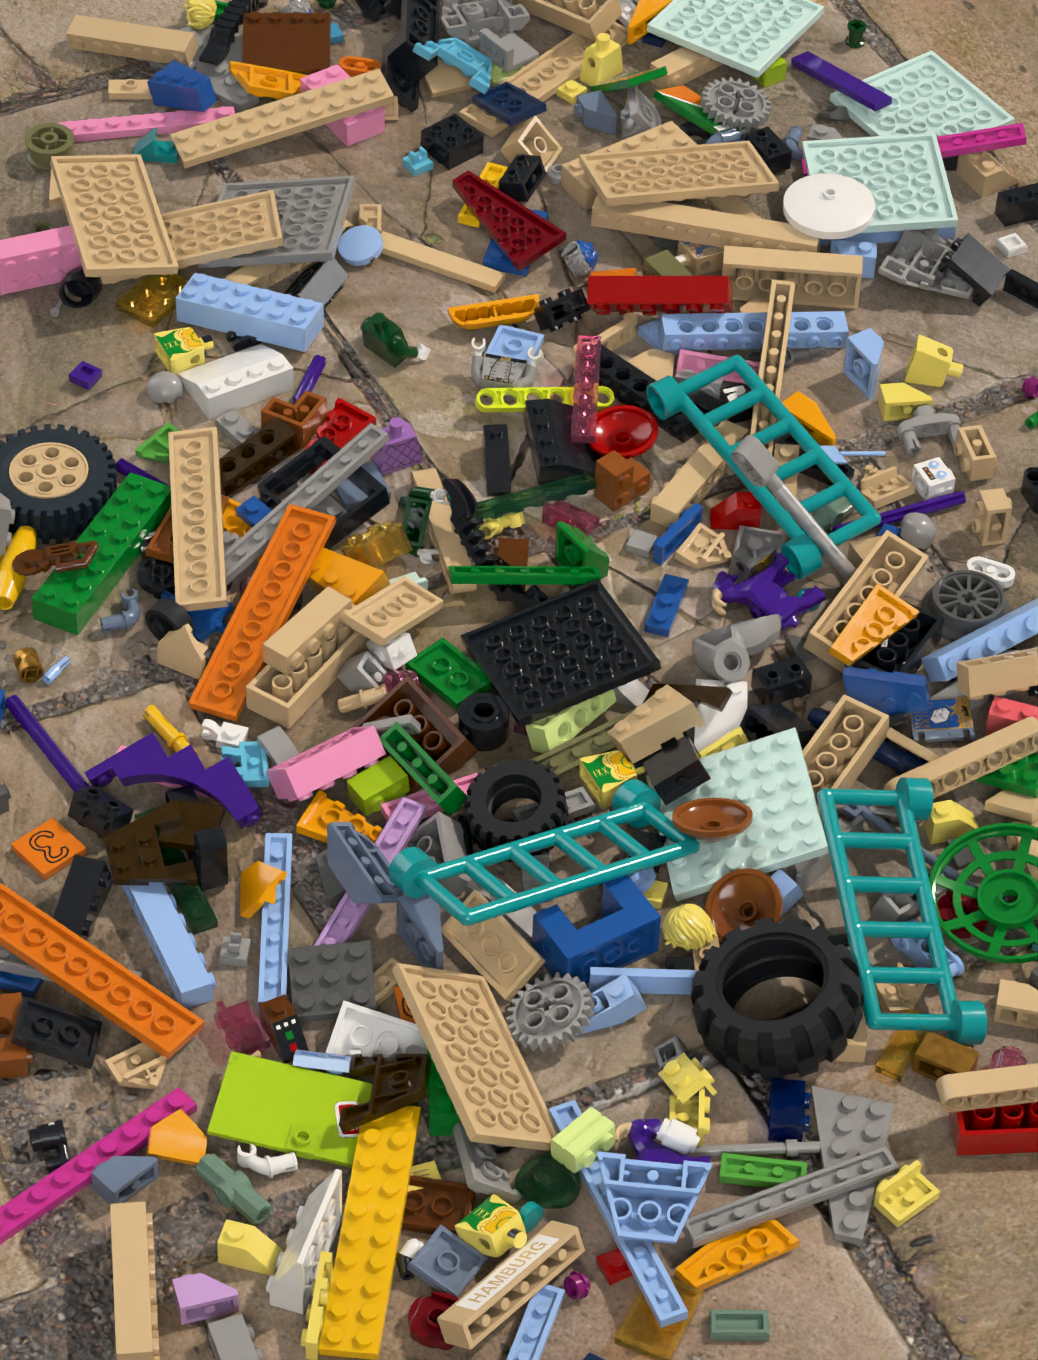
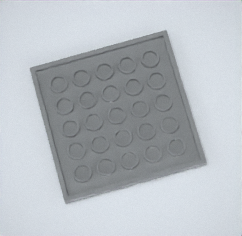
M355 176L223 184L217 202L274 190L284 245L275 249L256 251L253 254H242L233 256L230 259H219L210 261L207 264H198V267L213 269L226 266L281 265L283 263L327 262L333 260L356 185Z

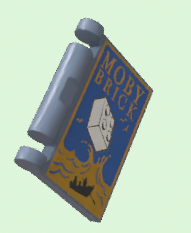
M967 696L930 698L928 711L909 713L912 740L919 743V734H924V743L963 741V732L967 731L969 732V740H975L971 704Z

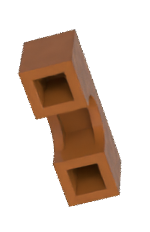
M21 992L0 994V1034L8 1035L0 1039V1079L29 1076L28 1064H33L32 1050L10 1043L22 999Z

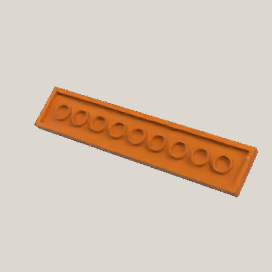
M292 504L288 505L188 702L189 708L237 722L246 704V686L263 670L266 664L263 662V643L286 624L336 523L335 516Z
M0 883L1 946L144 1044L165 1056L166 1059H170L203 1029L204 1020Z

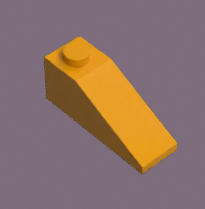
M639 0L628 25L627 43L631 45L648 34L647 24L673 0Z
M799 391L782 402L816 442L822 446L836 445L837 437L816 402Z

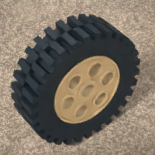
M44 424L43 430H38L37 425L30 426L31 432L26 433L23 428L17 430V437L12 433L7 435L6 443L0 440V493L10 500L11 509L15 510L14 524H9L8 532H11L12 535L20 526L25 525L32 527L36 531V540L42 539V544H49V539H56V544H61L65 537H68L70 542L77 540L76 534L80 533L82 535L117 490L116 465L111 450L107 449V445L104 442L100 443L97 436L94 435L90 438L88 431L83 430L79 434L77 427L71 426L68 431L65 430V426L62 424H58L57 429H51V424Z

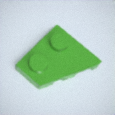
M168 422L135 449L136 456L170 464L168 432L180 430Z

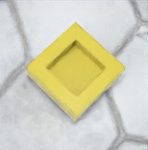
M571 79L557 89L556 95L573 105L576 103L577 95L587 93V88Z
M655 880L654 884L647 891L643 892V895L654 908L661 910L668 891V883Z

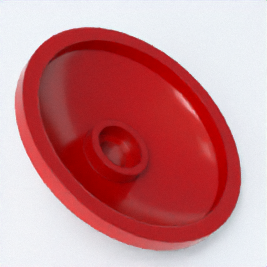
M631 405L612 406L598 412L591 418L586 428V439L589 446L601 456H605L615 450L625 459L634 458L647 452L655 444L658 437V425L655 418L648 411Z

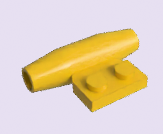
M20 526L11 539V545L6 547L5 554L3 556L0 555V609L2 610L11 609L25 587L28 576L18 575V573L14 572L12 563L14 558L21 552L35 549L37 533L30 526Z

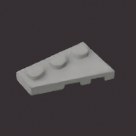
M458 1121L452 1130L468 1188L474 1192H481L489 1196L495 1194L502 1200L516 1205L521 1199V1195L517 1189L512 1190L507 1183L510 1177L506 1170L500 1169L494 1161L497 1155L491 1145L470 1142L462 1123Z

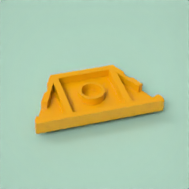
M230 61L228 67L230 73L248 94L256 97H271L276 100L300 94V78L308 76V74Z

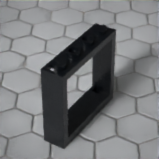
M324 435L258 484L259 500L273 510L282 502L277 498L278 495L325 460H330L341 449ZM361 466L347 479L368 497L336 521L324 545L326 549L332 548L390 504L387 488Z

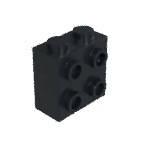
M456 113L421 130V147L448 170L483 153L484 135Z
M779 702L748 707L739 726L750 741L796 728L802 751L812 739L816 730Z

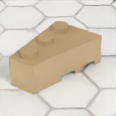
M667 684L657 690L643 704L637 706L626 718L617 722L607 733L618 751H621L624 757L634 764L662 749L660 744L673 737L679 740L684 737V731L696 725L698 728H701L706 724L693 702Z

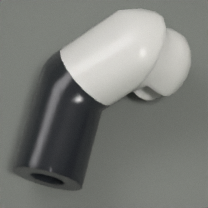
M417 1239L407 1240L397 1254L396 1259L402 1280H410L415 1276L407 1269V1266L424 1246L422 1241Z

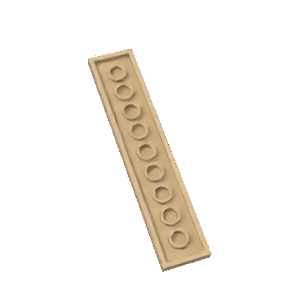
M614 22L605 33L610 36V40L618 43L622 48L627 44L628 28ZM573 33L502 83L507 81L544 102L557 93V89L566 82L580 77L584 51L594 44L595 41ZM473 103L459 111V116L463 120L490 137L495 136L509 126Z
M376 69L170 134L184 168H188L394 103L395 99L380 69Z
M217 427L168 432L175 602L183 607L186 612L228 607Z

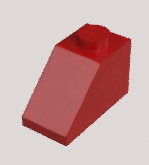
M736 492L710 510L711 529L739 530L740 525L760 529L761 504L751 492Z

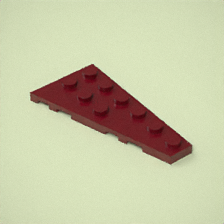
M469 170L452 180L453 189L518 271L566 240V232Z

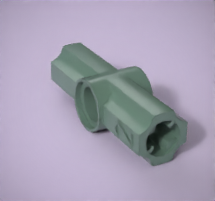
M843 496L812 512L811 516L824 532L828 529L832 531V527L842 524L844 517L854 511L855 508Z
M214 1153L206 1154L200 1159V1162L195 1167L196 1174L214 1189L216 1197L225 1207L231 1208L233 1206L253 1225H260L267 1220L268 1215L272 1212V1205L253 1189L249 1178L242 1171L237 1170L234 1172Z

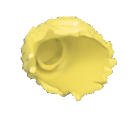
M184 0L186 3L183 7L186 9L187 25L192 29L202 30L213 23L217 10L214 0Z
M695 904L676 906L667 913L664 919V945L672 943L673 948L678 946L686 951H690V949L697 950L698 948H703L704 945L709 944L713 941V938L717 937L715 926L712 924L710 917L702 908Z

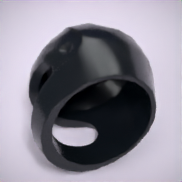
M82 266L74 268L60 283V299L72 308L86 307L98 298L102 291V280L100 277H85ZM65 285L68 291L73 296L80 297L81 301L76 302L68 298L64 290Z

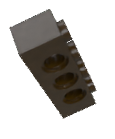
M278 417L271 423H268L264 428L248 437L243 443L228 451L226 455L219 459L222 495L229 498L233 497L300 449L296 433L281 418Z

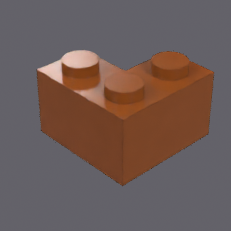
M305 391L295 404L272 397L261 410V429L279 417L296 433L300 447L304 448L315 435L318 427L322 426L326 420L327 398L309 391Z
M614 450L596 461L594 497L614 512L649 491L651 473L632 457L626 460Z

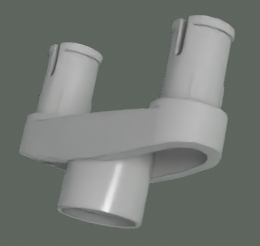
M923 405L914 410L913 418L899 424L896 432L899 439L903 441L908 456H913V453L916 456L922 452V447L917 438L948 434L953 447V443L957 439L958 428H961L962 424L959 417L955 414L934 413L931 406Z

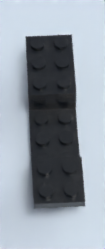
M385 0L384 8H386L389 14L395 15L401 20L400 33L382 47L381 72L393 95L397 96L398 103L413 113L419 106V81L438 66V56L436 55L428 61L412 50L415 44L419 42L422 45H425L426 41L438 43L440 0Z

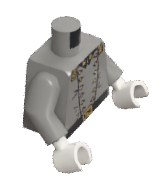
M475 337L472 339V349L475 355L472 356L471 376L477 387H480L482 390L485 388H529L533 386L538 370L536 365L544 358L541 349L539 355L533 357L534 348H529L528 356L531 361L528 365L529 361L487 353L482 356V352L486 348L485 339L483 338V345L481 347L474 345ZM483 395V397H488V402L492 404V399L487 395ZM505 395L503 400L512 402L515 401V398L512 395Z

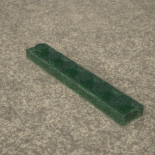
M583 473L477 502L478 509L474 517L497 519L501 518L505 513H519L527 507L544 506L545 502L563 501L567 499V496L585 495L589 490L597 488L596 479Z
M159 807L135 814L134 820L143 817L144 815L158 809ZM157 830V831H156V834H157V838H158V839H159L161 830ZM160 846L165 867L187 862L181 849ZM176 883L175 886H168L193 935L218 927V920L200 885L188 886V883Z

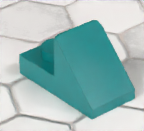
M154 128L136 142L133 153L141 154L143 161L177 163L179 157L171 141H158L157 128Z

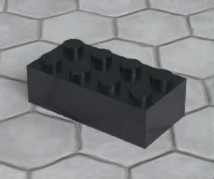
M908 603L920 611L917 617L852 664V666L868 670L869 668H874L882 672L893 673L895 671L915 674L923 664L921 658L929 655L941 640L944 618Z

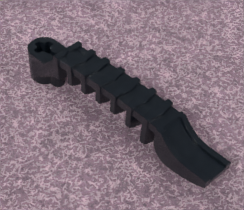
M268 0L229 1L228 6L224 8L223 14L219 15V20L215 21V26L211 29L207 46L200 55L199 61L216 66L220 65L227 57L231 43L235 41V33L239 32V25L243 24L244 13L257 11L259 8L266 7Z
M444 479L441 482L452 502L450 520L455 527V534H458L461 539V545L467 549V555L473 559L474 566H494L493 564L499 560L498 557L494 554H486L492 549L491 545L485 542L479 543L480 540L487 536L486 532L482 530L473 532V529L484 523L482 518L474 517L478 509L474 495L459 479ZM489 584L490 591H494L497 595V601L513 602L518 612L549 599L540 591L537 585H533L527 591H524L521 586Z

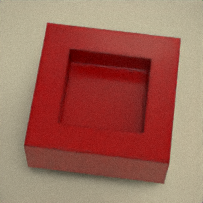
M619 1248L596 1257V1265L609 1286L633 1276Z

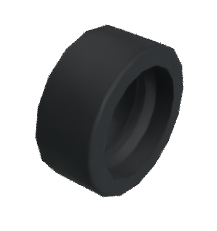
M162 598L158 600L145 614L149 630L159 641L169 631L181 629L185 624L191 626L193 629L191 633L194 632V625L189 614L183 607L171 599Z

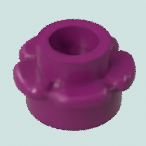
M1034 375L1029 379L1026 378L1023 382L1022 392H1025L1026 398L1029 396L1036 398L1038 396V379Z
M572 1271L570 1276L564 1279V1289L571 1299H583V1297L585 1298L589 1294L590 1281L585 1274Z

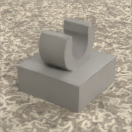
M234 932L230 933V937L224 936L220 952V964L247 967L251 939L242 938V933Z

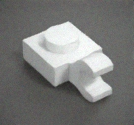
M204 719L201 725V729H203L201 738L216 741V747L221 748V746L239 748V742H246L248 737V727L223 722L222 727H220L210 719Z

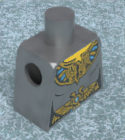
M757 534L733 553L728 574H737L739 576L734 582L735 584L743 582L773 564L777 551L761 534Z

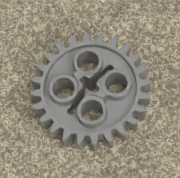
M721 77L720 82L714 79L713 83L708 82L707 87L704 86L700 98V107H703V113H708L707 118H715L714 123L722 122V127L729 125L730 129L737 127L739 131H742L743 127L750 131L751 126L755 129H758L759 125L763 126L764 122L768 121L772 108L770 107L771 101H768L769 96L763 95L764 90H756L757 85L750 86L749 81L742 83L740 78L734 81L730 77L729 81H726V79ZM737 93L739 94V98L736 107V114L734 115L733 107L735 104V95Z
M557 972L552 979L548 974L545 975L543 981L536 977L533 986L526 983L527 990L525 992L518 990L519 999H511L510 1001L514 1007L507 1008V1012L510 1015L506 1017V1021L509 1024L507 1027L516 1043L520 1042L522 1048L529 1046L532 1052L539 1047L541 1052L544 1053L547 1046H550L552 1051L556 1050L557 1044H561L565 1048L566 1040L570 1039L575 1042L576 1038L574 1035L576 1033L584 1034L582 1026L591 1025L588 1018L594 1016L592 1008L595 1007V1004L585 982H580L577 976L572 979L569 973L562 978L560 973Z

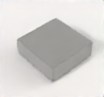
M635 529L626 544V551L649 558L653 551V543L658 536Z

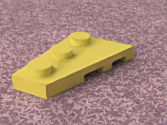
M320 1252L316 1279H313L311 1289L313 1300L312 1304H308L306 1321L309 1322L308 1329L303 1328L301 1346L305 1347L306 1359L318 1360L319 1344L333 1278L332 1252Z

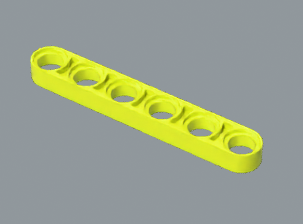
M604 386L485 388L478 392L475 398V406L479 411L485 413L524 412L525 400H527L528 395H535L539 399H550L551 395L558 394L562 398V403L589 411H602L611 406L614 401V394L611 389ZM600 393L607 395L609 402L606 404L600 403L596 398L597 395ZM581 394L585 397L586 402L578 404L574 401L573 396ZM487 395L493 402L489 406L483 405L480 402V397ZM505 395H512L516 403L514 405H507L503 397Z

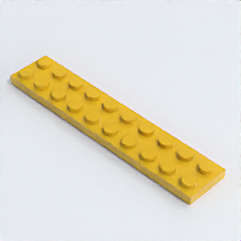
M406 1106L360 1126L333 1269V1278L319 1344L320 1355L379 1360L421 1119V1107Z

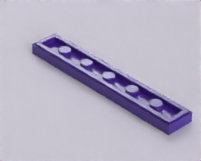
M809 51L791 58L792 66L875 112L892 104L891 96Z

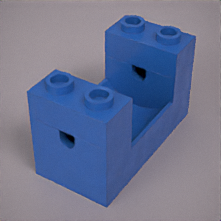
M627 875L603 883L601 919L576 930L557 904L541 909L536 914H533L532 947L546 960L543 965L553 978L557 972L560 973L562 978L569 973L572 979L577 976L580 982L588 984L590 967L623 968L658 952L661 916Z

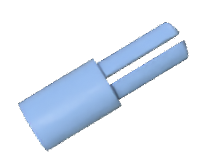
M65 656L56 665H53L42 676V680L46 684H51L71 663L69 657Z

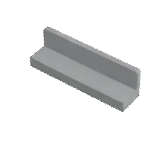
M857 816L851 823L842 817L839 819L841 832H862L863 816ZM828 853L790 865L784 872L798 884L802 893H804L832 866L830 855Z

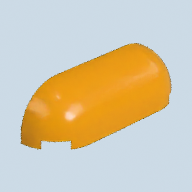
M539 294L450 307L447 312L451 321L456 326L465 330L496 327L500 324L521 323L531 318L535 313L534 309L538 307Z

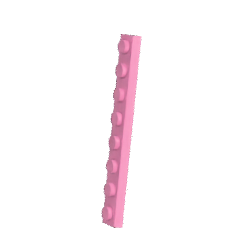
M223 106L220 108H209L204 112L187 110L58 122V124L68 127L73 132L74 142L145 136L154 128H157V134L175 133L233 115L235 110L234 106Z

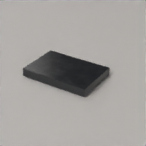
M23 996L10 1043L91 1069L95 1059L102 1022Z

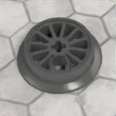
M957 570L943 575L928 590L921 604V609L944 618L942 637L951 641H956L1011 612L1010 604L1005 597L1001 585L992 577L973 570Z

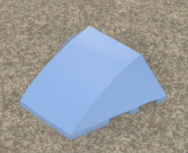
M597 1151L617 1238L676 1244L713 1163L684 1160L683 1165L625 1159L626 1154Z

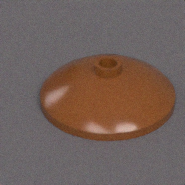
M701 798L688 801L678 806L672 813L673 825L680 832L707 842H718L734 837L745 831L753 821V812L749 806L727 798Z
M751 868L737 869L721 877L709 892L705 905V913L710 917L712 924L715 926L720 942L725 934L737 927H740L742 931L753 927L755 920L772 917L775 923L780 922L783 911L782 895L777 884L765 873ZM753 909V915L748 917V912Z

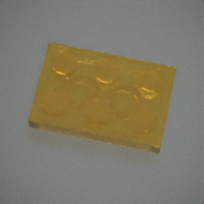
M177 274L148 275L116 302V310L153 328L176 309L175 298L189 280Z
M670 1278L688 1310V1319L660 1328L640 1290L615 1336L614 1344L653 1360H672L704 1299V1291Z

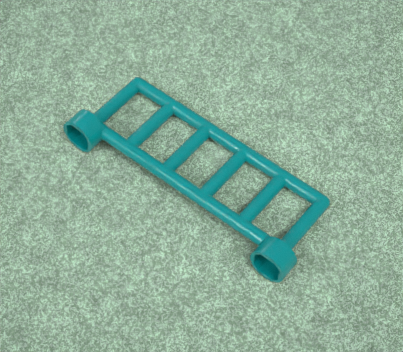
M734 355L680 383H677L673 377L667 375L646 386L647 399L655 414L660 419L666 420L682 411L791 539L781 545L780 552L790 561L786 568L796 576V579L801 580L822 568L821 555L823 552L799 527L790 513L769 492L766 485L758 487L745 476L731 458V453L741 441L730 446L716 430L715 425L762 402L779 422L752 436L760 440L763 445H766L789 433L806 452L779 466L776 475L781 481L816 464L834 484L800 502L810 514L844 496L862 516L828 534L835 545L839 546L880 524V514L740 355ZM734 371L752 390L706 414H703L687 396Z
M901 777L897 782L895 790L832 788L819 790L817 800L829 848L850 952L858 967L864 997L862 1007L866 1025L872 1030L947 1031L948 1038L959 1044L981 1045L985 1040L987 1032L986 1009L981 1001L957 1000L915 820L926 821L931 815L933 789L928 778ZM835 805L895 806L902 834L841 832ZM845 848L906 850L912 878L851 876ZM854 892L916 894L922 922L861 921ZM865 938L926 939L933 968L871 967ZM874 983L937 984L944 1014L881 1013Z
M632 779L623 783L615 792L612 800L613 811L442 864H437L421 849L409 847L400 851L392 860L389 867V878L407 896L419 898L427 894L462 925L471 926L693 855L699 851L700 844L695 838L680 832L673 825V822L659 811L661 799L657 792L641 780ZM627 823L633 828H642L650 824L674 842V844L649 851L618 826ZM600 832L627 853L630 858L605 865L574 839ZM556 846L583 867L586 872L560 879L529 853ZM511 859L542 886L515 894L484 867ZM466 874L496 900L468 908L443 887L439 881Z

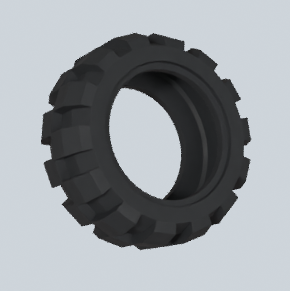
M772 917L755 920L754 926L742 931L740 927H737L725 934L721 941L722 945L719 948L711 946L702 958L698 967L699 971L696 972L692 982L690 996L698 1033L702 1035L704 1046L714 1058L721 1063L726 1062L727 1067L736 1073L749 1078L754 1073L761 1074L765 1081H784V1075L799 1073L800 1078L817 1072L818 1064L824 1060L832 1063L845 1051L848 1045L847 1039H853L863 1016L861 1008L864 1004L857 964L850 950L842 945L836 936L820 925L813 930L811 924L806 920L788 917L786 922L776 923ZM779 977L802 978L821 988L818 996L808 1007L784 1019L773 1021L755 1020L745 1017L734 1010L739 999L748 990L770 979Z

